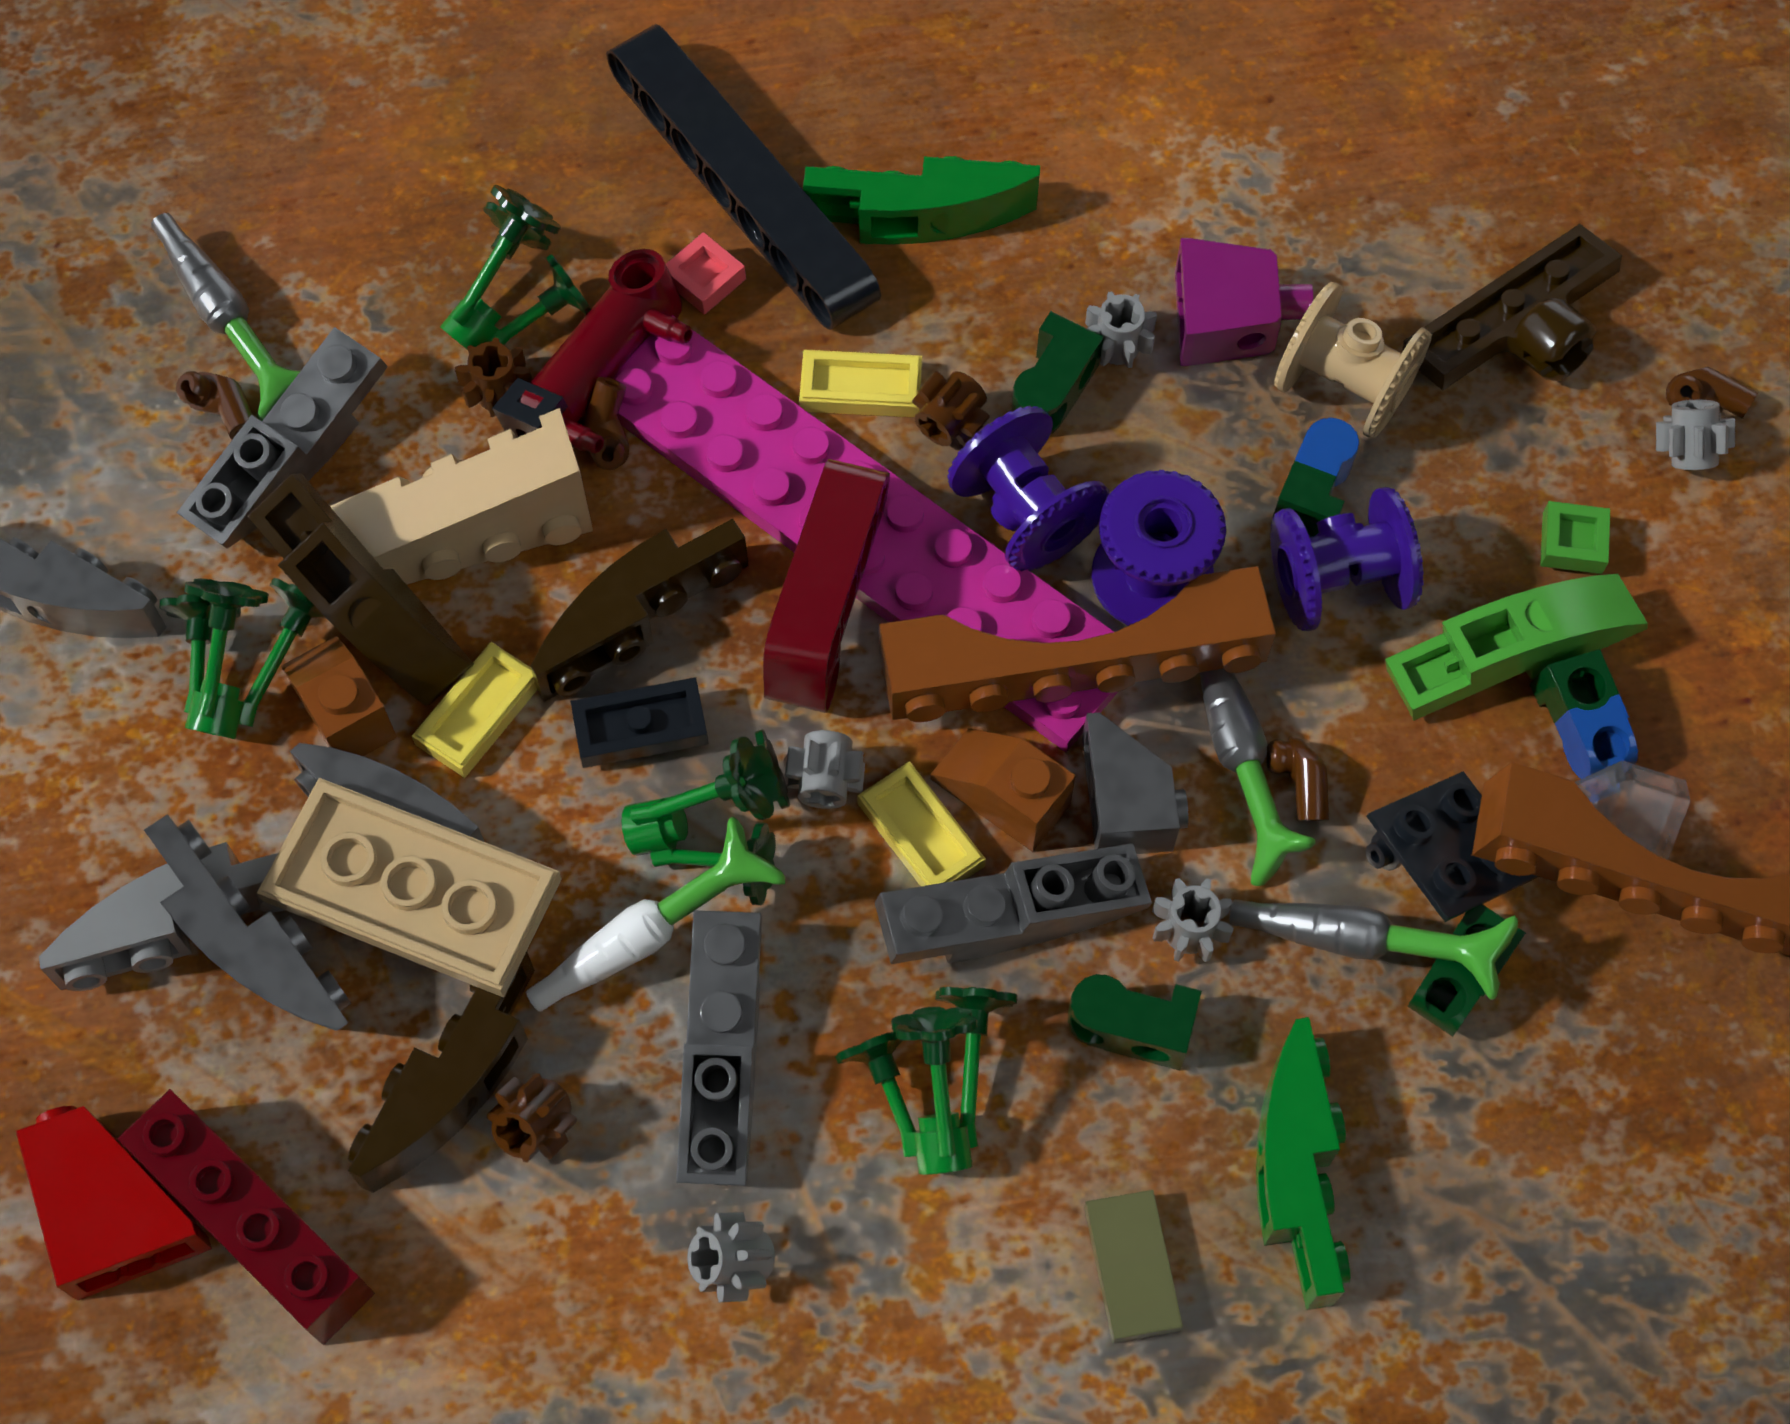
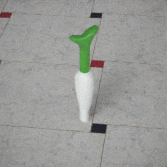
M731 817L727 824L723 852L714 867H711L660 902L643 899L627 907L580 945L549 976L526 991L527 997L534 1008L542 1012L563 997L596 984L658 951L671 939L675 923L727 888L755 882L785 885V876L781 870L769 861L748 850L744 828L735 817Z

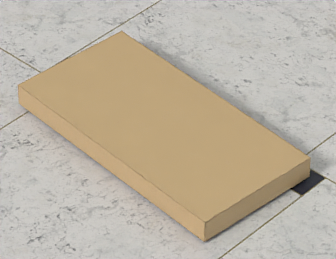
M318 778L257 894L266 903L504 998L562 879L559 871Z

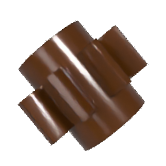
M494 337L492 342H485L476 347L469 345L467 347L469 353L468 365L455 367L458 383L464 387L462 392L466 405L470 408L479 403L483 408L489 410L491 417L496 416L492 408L517 378L529 383L533 380L530 369L525 367L526 361L523 349L519 346L510 351L499 342L498 338Z
M935 371L912 400V403L920 408L915 415L917 427L928 439L941 446H949L955 438L965 446L967 441L972 439L990 418V415L981 409L987 402L985 391L972 377L959 371L952 372L947 379L938 371Z
M538 1073L524 1085L519 1079L513 1077L494 1094L498 1104L486 1114V1118L492 1122L491 1130L495 1142L508 1155L522 1158L523 1162L528 1163L540 1151L544 1157L550 1160L569 1142L565 1133L577 1122V1117L571 1114V1101L568 1094L556 1082L542 1079L541 1074Z

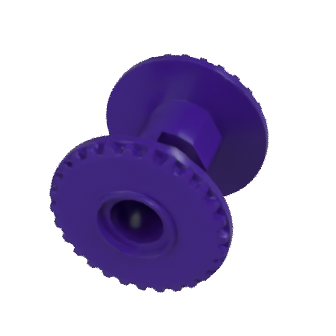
M1038 406L1017 408L1015 411H1009L1004 416L998 417L992 423L987 424L972 439L967 441L965 446L957 453L958 455L953 459V465L949 468V474L947 475L950 488L958 496L972 497L992 489L995 491L992 497L991 513L1001 526L1008 530L1016 531L1007 545L1005 559L1017 571L1040 569L1060 559L1082 543L1098 527L1102 507L1110 495L1108 488L1099 481L1084 482L1066 490L1055 475H1048L1049 468L1038 453L1051 434L1053 422L1050 415Z
M1146 471L1141 474H1135L1120 483L1107 497L1099 520L1101 544L1094 555L1091 571L1092 584L1098 600L1116 620L1129 626L1150 616L1175 598L1191 580L1196 579L1202 574L1214 573L1213 564L1221 554L1225 542L1226 521L1223 510L1212 492L1202 485L1200 481H1196L1190 478L1189 475H1183L1176 471Z
M1382 487L1374 490L1369 502L1368 525L1363 526L1362 523H1356L1353 513L1338 514L1317 522L1319 533L1310 538L1302 520L1293 509H1282L1274 514L1270 533L1273 568L1284 607L1293 624L1297 626V629H1301V631L1317 629L1322 615V593L1344 589L1349 585L1350 579L1355 586L1381 580L1387 596L1401 610L1410 609L1420 601L1424 583L1421 547L1410 511L1406 507L1404 499L1401 498L1395 489Z

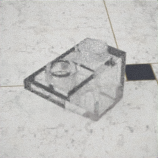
M1620 761L1575 782L1594 807L1622 833L1654 854L1668 860L1691 802L1686 780L1626 761Z

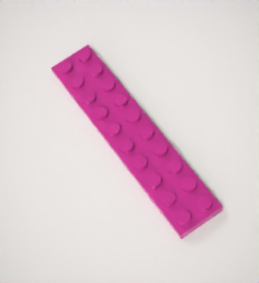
M692 330L691 340L685 344L676 341L670 342L651 334L613 377L614 380L626 386L618 412L620 423L625 429L794 553L824 465L828 459L890 473L889 489L884 511L856 595V599L889 623L943 614L975 630L1006 639L1039 643L1080 641L1114 632L1028 569L1017 571L1011 567L1005 559V553L694 330ZM1096 688L1072 692L1065 699L1055 702H1039L1035 698L1009 702L1005 708L1064 752H1067L1083 734L1087 713H1101L1118 692L1106 693Z

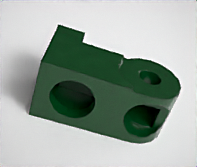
M1050 311L1039 328L1036 358L1039 360L1034 367L1023 371L1016 378L1013 386L1011 411L1013 412L1017 408H1025L1026 406L1042 408L1052 418L1053 427L1051 434L1054 433L1061 426L1099 367L1103 336Z
M1482 904L1464 914L1453 934L1465 936L1479 933L1497 926L1505 919ZM1520 928L1517 929L1510 944L1495 962L1497 975L1526 934ZM1436 959L1407 1007L1453 1037L1480 996L1484 997L1485 992L1473 974L1461 963Z
M1095 974L1084 978L1076 985L1068 1009V1024L1073 1035L1079 1041L1089 1046L1180 1071L1187 1054L1202 991L1175 984L1169 1001L1126 990L1119 980L1109 975Z

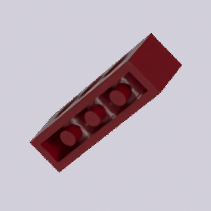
M171 1089L117 1138L323 1346L375 1294Z

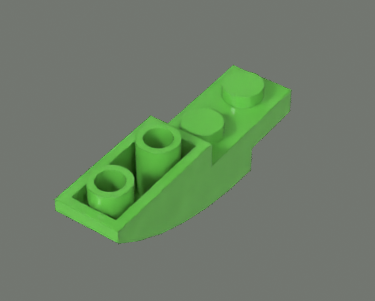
M1619 574L1595 575L1537 587L1496 600L1442 622L1443 634L1385 659L1386 670L1412 719L1417 720L1523 672H1527L1529 678L1533 680L1549 664L1597 649L1601 650L1648 629V623Z

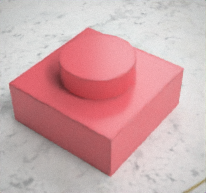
M704 232L666 263L678 293L704 315L746 280L745 266Z

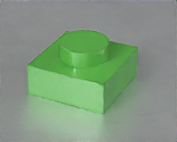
M1548 501L1542 517L1540 566L1603 574L1609 563L1610 509Z

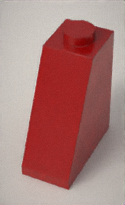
M61 1106L50 1109L36 1118V1124L16 1131L56 1286L75 1300H81L212 1250L209 1236L117 1140L106 1126L84 1106L79 1108L75 1106Z

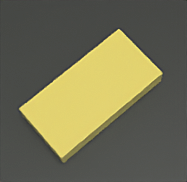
M803 350L799 406L807 412L915 418L919 408L912 403V400L921 388L922 356Z
M492 642L487 645L473 662L474 665L461 676L412 735L416 746L464 778H466L537 691L531 667Z
M910 761L857 795L859 807L920 886L968 879L985 867L986 858Z

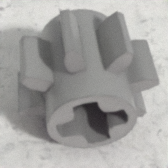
M1111 291L1107 293V300L1104 301L1101 308L1088 306L1085 324L1088 326L1087 329L1103 336L1100 357L1101 365L1104 366L1107 363L1114 365L1125 364L1127 368H1132L1133 360L1139 351L1144 354L1152 353L1155 335L1152 332L1155 329L1157 314L1152 311L1145 312L1144 307L1139 302L1140 295H1114Z
M1697 399L1676 402L1672 404V416L1665 415L1663 416V421L1656 422V451H1669L1671 465L1674 468L1683 470L1714 468L1719 465V454H1728V448L1735 447V418H1721L1720 404L1716 401Z
M828 730L812 731L805 735L803 748L792 746L788 748L785 776L788 777L787 787L799 788L798 799L808 806L822 809L842 807L846 804L847 791L857 793L863 791L864 753L862 751H852L853 741L845 734Z
M1180 878L1175 879L1172 888L1173 900L1156 897L1152 912L1157 917L1166 921L1160 922L1155 927L1152 938L1154 941L1167 940L1171 947L1175 949V961L1179 962L1184 954L1199 953V956L1205 962L1210 961L1213 953L1212 939L1221 943H1228L1234 928L1231 925L1219 920L1229 913L1233 902L1231 899L1226 898L1219 900L1210 890L1211 880L1207 878L1202 882L1201 886L1192 885L1187 887ZM1182 913H1188L1191 918L1184 921L1180 920ZM1203 919V927L1198 928L1194 921Z
M743 1212L715 1213L714 1226L697 1227V1234L689 1245L687 1260L693 1279L700 1284V1292H717L719 1303L748 1300L749 1289L766 1287V1279L770 1276L774 1267L775 1251L770 1237L763 1231L764 1224L762 1222H746Z

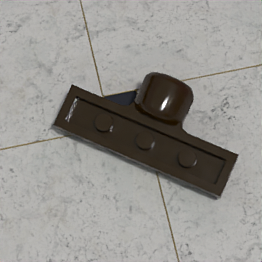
M1578 224L1423 327L1432 334L1419 371L1443 391L1495 355L1508 352L1517 355L1546 380L1559 381L1569 377L1589 357L1594 349L1593 336L1596 334V326L1570 305L1617 274L1620 270L1622 255L1583 225ZM1414 334L1403 341V350Z

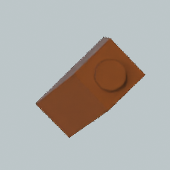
M337 636L281 665L282 670L328 747L365 756L397 738L382 702L354 656Z
M971 728L964 733L930 774V779L1032 852L1071 805L1076 778L1075 774L1023 738Z

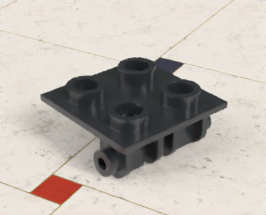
M1464 771L1372 811L1366 816L1377 830L1371 839V844L1366 847V857L1369 863L1376 869L1383 868L1388 871L1403 865L1444 922L1539 877L1533 874L1526 876L1507 874L1498 870L1495 867V862L1472 855L1482 794Z

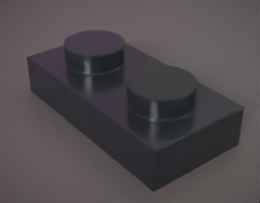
M696 677L570 701L583 768L709 744Z

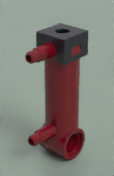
M637 249L622 255L613 263L609 270L608 280L611 285L535 378L530 383L517 378L492 408L504 431L511 429L515 433L516 438L542 427L539 416L560 408L572 448L580 451L586 450L593 454L602 450L604 446L603 437L594 433L591 428L577 423L587 411L597 378L607 377L613 379L649 334L681 344L689 342L692 338L691 327L681 323L678 319L682 311V300L662 255L650 249Z

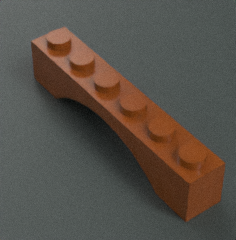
M1254 566L1202 574L1196 579L1191 580L1175 598L1150 616L1116 632L1080 641L1039 643L1006 639L972 629L942 614L879 624V653L892 720L908 718L912 722H928L940 718L945 712L972 708L976 712H992L1005 707L1009 702L1035 698L1039 702L1048 703L1065 699L1072 692L1098 688L1102 692L1113 693L1128 689L1135 682L1161 678L1162 681L1167 683H1177L1191 679L1199 672L1224 669L1229 673L1249 671L1262 662H1267L1276 633L1259 568Z
M1510 762L1484 783L1472 852L1473 856L1495 862V867L1507 874L1518 876L1533 874L1555 881L1561 890L1571 894H1596L1618 901L1619 906L1623 910L1641 915L1659 914L1681 921L1680 925L1684 929L1694 933H1719L1741 940L1743 947L1754 952H1779L1790 956V873L1765 878H1727L1688 869L1654 854L1622 833L1594 807L1574 781L1519 763Z

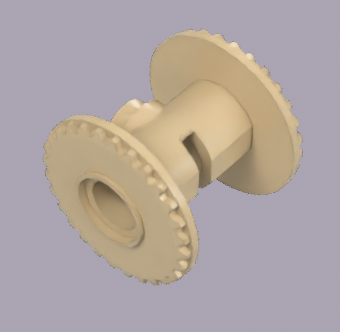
M1329 282L1313 300L1292 335L1280 361L1274 386L1284 393L1287 392L1295 384L1305 368L1332 382L1337 381L1343 384L1345 389L1373 403L1363 428V435L1368 438H1375L1387 425L1410 389L1427 353L1432 334L1427 329L1421 327L1408 342L1402 353L1384 344L1382 330L1375 322L1365 318H1355L1349 321L1348 324H1344L1333 318L1341 299L1343 286L1338 283Z

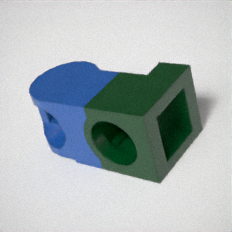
M1324 418L1313 423L1304 437L1279 495L1274 514L1282 509H1293L1302 520L1309 538L1319 533L1317 522L1341 514L1345 501L1331 496L1334 487L1343 483L1349 476L1358 451L1359 438L1357 432L1350 424L1336 418Z
M1600 649L1549 664L1529 684L1539 707L1547 706L1562 739L1567 761L1573 772L1580 779H1592L1635 765L1638 759V749L1633 730L1628 721L1629 715Z

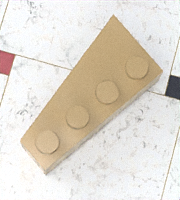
M560 408L539 416L542 427L516 438L515 433L511 429L487 439L490 449L466 460H458L453 454L431 462V467L417 481L410 483L407 479L396 477L330 506L383 569H394L406 584L427 578L433 580L445 579L455 575L462 568L487 561H508L516 557L521 551L546 544H567L577 539L581 534L593 531L579 466Z

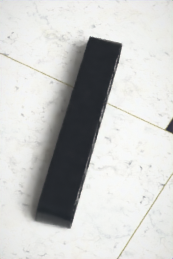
M654 24L606 52L611 72L623 91L825 328L831 330L880 300L881 291L879 284L866 262L660 25Z

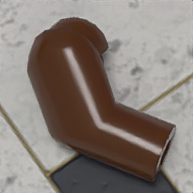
M1704 367L1674 377L1667 385L1666 399L1671 407L1672 404L1684 400L1716 401L1720 404L1721 408L1743 419L1759 392L1713 368Z
M188 371L182 374L177 381L176 393L179 399L195 410L221 416L232 440L249 417L253 415L242 387L232 378L208 372L197 373L195 371Z
M607 377L597 378L582 425L591 428L594 433L603 437L604 446L602 450L596 454L591 452L590 454L598 467L610 471L617 469L626 462L629 457L630 448L618 418L626 386L617 380Z
M1290 736L1288 741H1271L1267 745V768L1273 774L1289 773L1296 783L1297 821L1329 820L1327 768L1322 759L1303 739Z

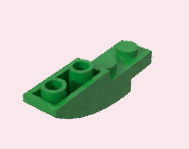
M924 156L922 175H909L899 171L871 172L847 170L839 166H828L825 168L805 166L803 190L830 222L859 224L860 244L897 245L928 243L984 232L1037 209L1040 165H1027L1016 161L989 162L965 160L957 156L943 158Z
M1309 1017L1295 1020L1273 1067L1263 1100L1256 1156L1257 1202L1264 1246L1291 1242L1306 1310L1334 1306L1345 1292L1343 1284L1350 1283L1351 1279L1346 1248L1342 1241L1333 1242L1327 1215H1332L1335 1211L1331 1182L1326 1173L1318 1174L1316 1169L1330 1166L1340 1150L1339 1144L1346 1141V1128L1339 1103H1329L1324 1078L1330 1076L1329 1053L1322 1037L1314 1038Z

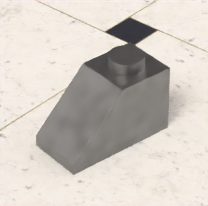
M1100 712L1087 713L1082 742L1095 849L1133 843L1136 854L1172 852L1179 829L1188 827L1186 792L1184 789L1175 790L1172 767Z

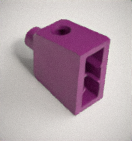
M1181 238L1175 267L1180 366H1193L1271 353L1275 350L1281 320H1301L1313 302L1312 284H1279L1277 255L1270 249Z

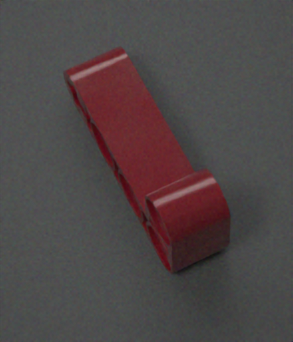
M832 459L826 461L767 633L763 656L765 699L818 712H828L839 675L841 641L882 518L889 489L890 473Z

